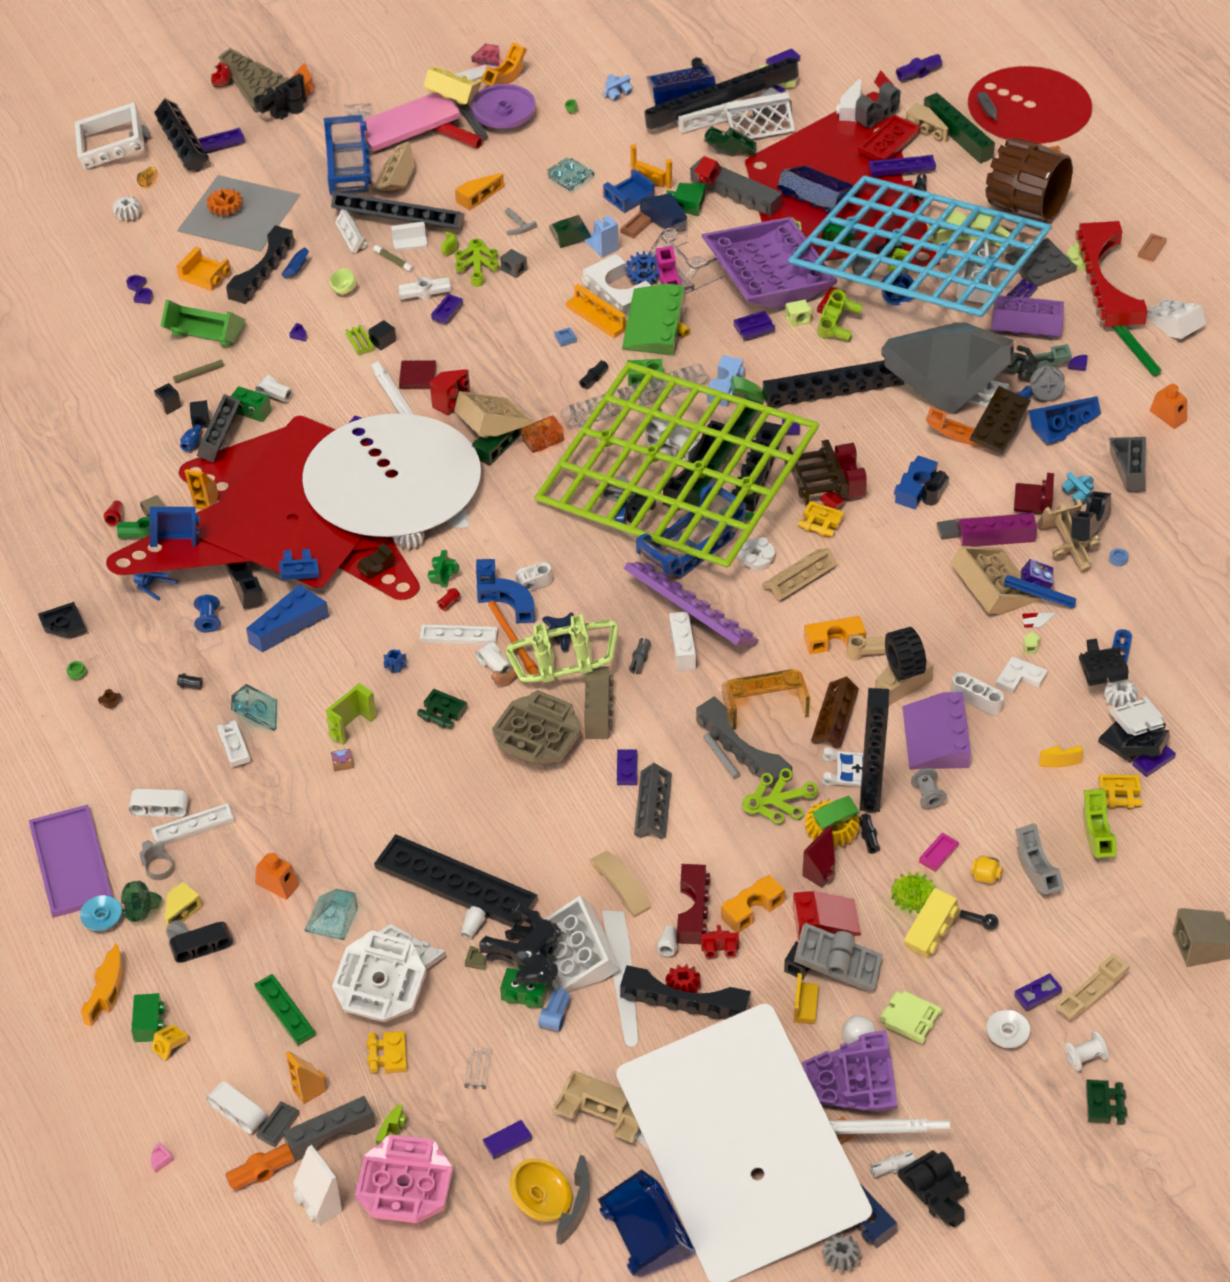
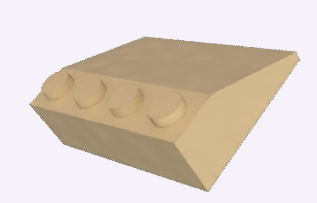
M459 391L454 411L459 415V418L470 425L472 430L476 431L481 437L498 436L533 423V420L508 398Z
M961 546L951 561L956 573L961 576L965 585L971 589L975 598L983 605L984 610L990 614H1003L1040 600V597L1004 585V579L1007 575L1021 579V572L1002 548Z

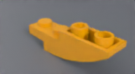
M114 944L111 951L106 953L104 962L95 971L94 978L97 986L93 988L91 997L81 1008V1015L85 1025L92 1027L102 1010L110 1013L118 997L122 984L123 962L119 945Z

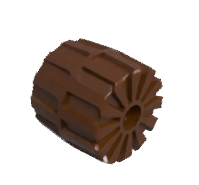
M1018 138L1007 139L1005 147L1001 145L998 149V159L993 157L990 164L993 172L987 174L986 185L988 186L985 188L987 201L995 207L1018 216L1042 222L1051 221L1064 205L1071 186L1073 175L1071 157L1039 143Z

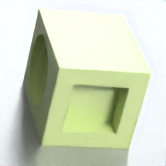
M806 300L786 303L785 317L790 327L810 324V316L813 315V312Z

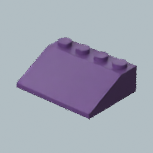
M999 295L994 302L991 330L998 333L1012 331L1013 334L1029 333L1032 336L1043 334L1050 338H1056L1061 336L1064 301Z
M943 692L902 707L909 770L969 768L971 749L963 692Z

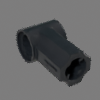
M939 470L935 472L931 479L924 483L922 495L924 504L935 505L938 503L940 494L949 482V476L944 471Z

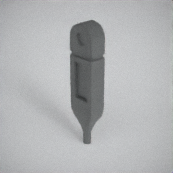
M979 92L977 95L978 103L986 116L993 118L996 122V108L987 93Z

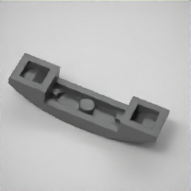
M583 1155L579 1156L574 1172L575 1186H579L572 1213L571 1215L562 1213L556 1231L557 1244L560 1245L567 1241L575 1232L587 1208L589 1175L587 1162Z

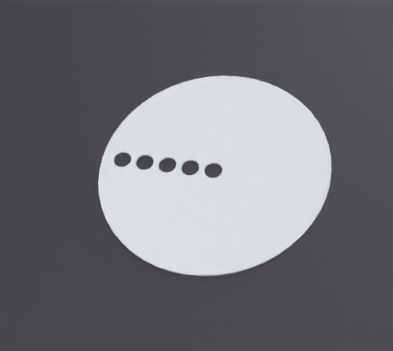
M382 414L348 423L321 440L312 450L305 463L303 488L307 500L314 510L335 526L362 535L380 537L403 536L436 527L459 513L469 503L478 488L481 467L478 454L470 441L448 424L420 415ZM356 428H363L365 433L361 436H355L352 434V431ZM365 438L373 440V444L370 446H363L360 442ZM371 449H380L382 451L381 455L377 457H372L368 454ZM381 459H387L390 461V464L387 467H379L377 462ZM388 470L398 471V475L394 478L386 477L385 473Z

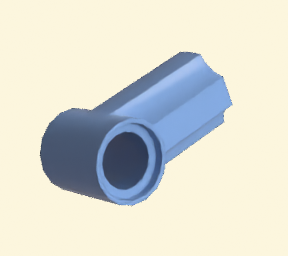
M560 988L553 990L547 1007L543 1008L540 1013L538 1026L560 1032L564 1024L565 1012L570 1002L571 994Z

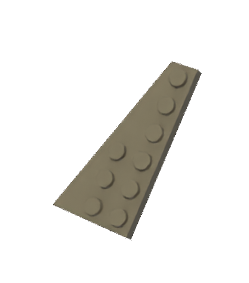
M229 48L218 57L221 62L228 64L232 79L255 112L258 111L254 105L255 96L266 95V89L269 87L276 91L275 87L289 80V78L273 72L270 68L254 62L251 58L243 56L232 48Z

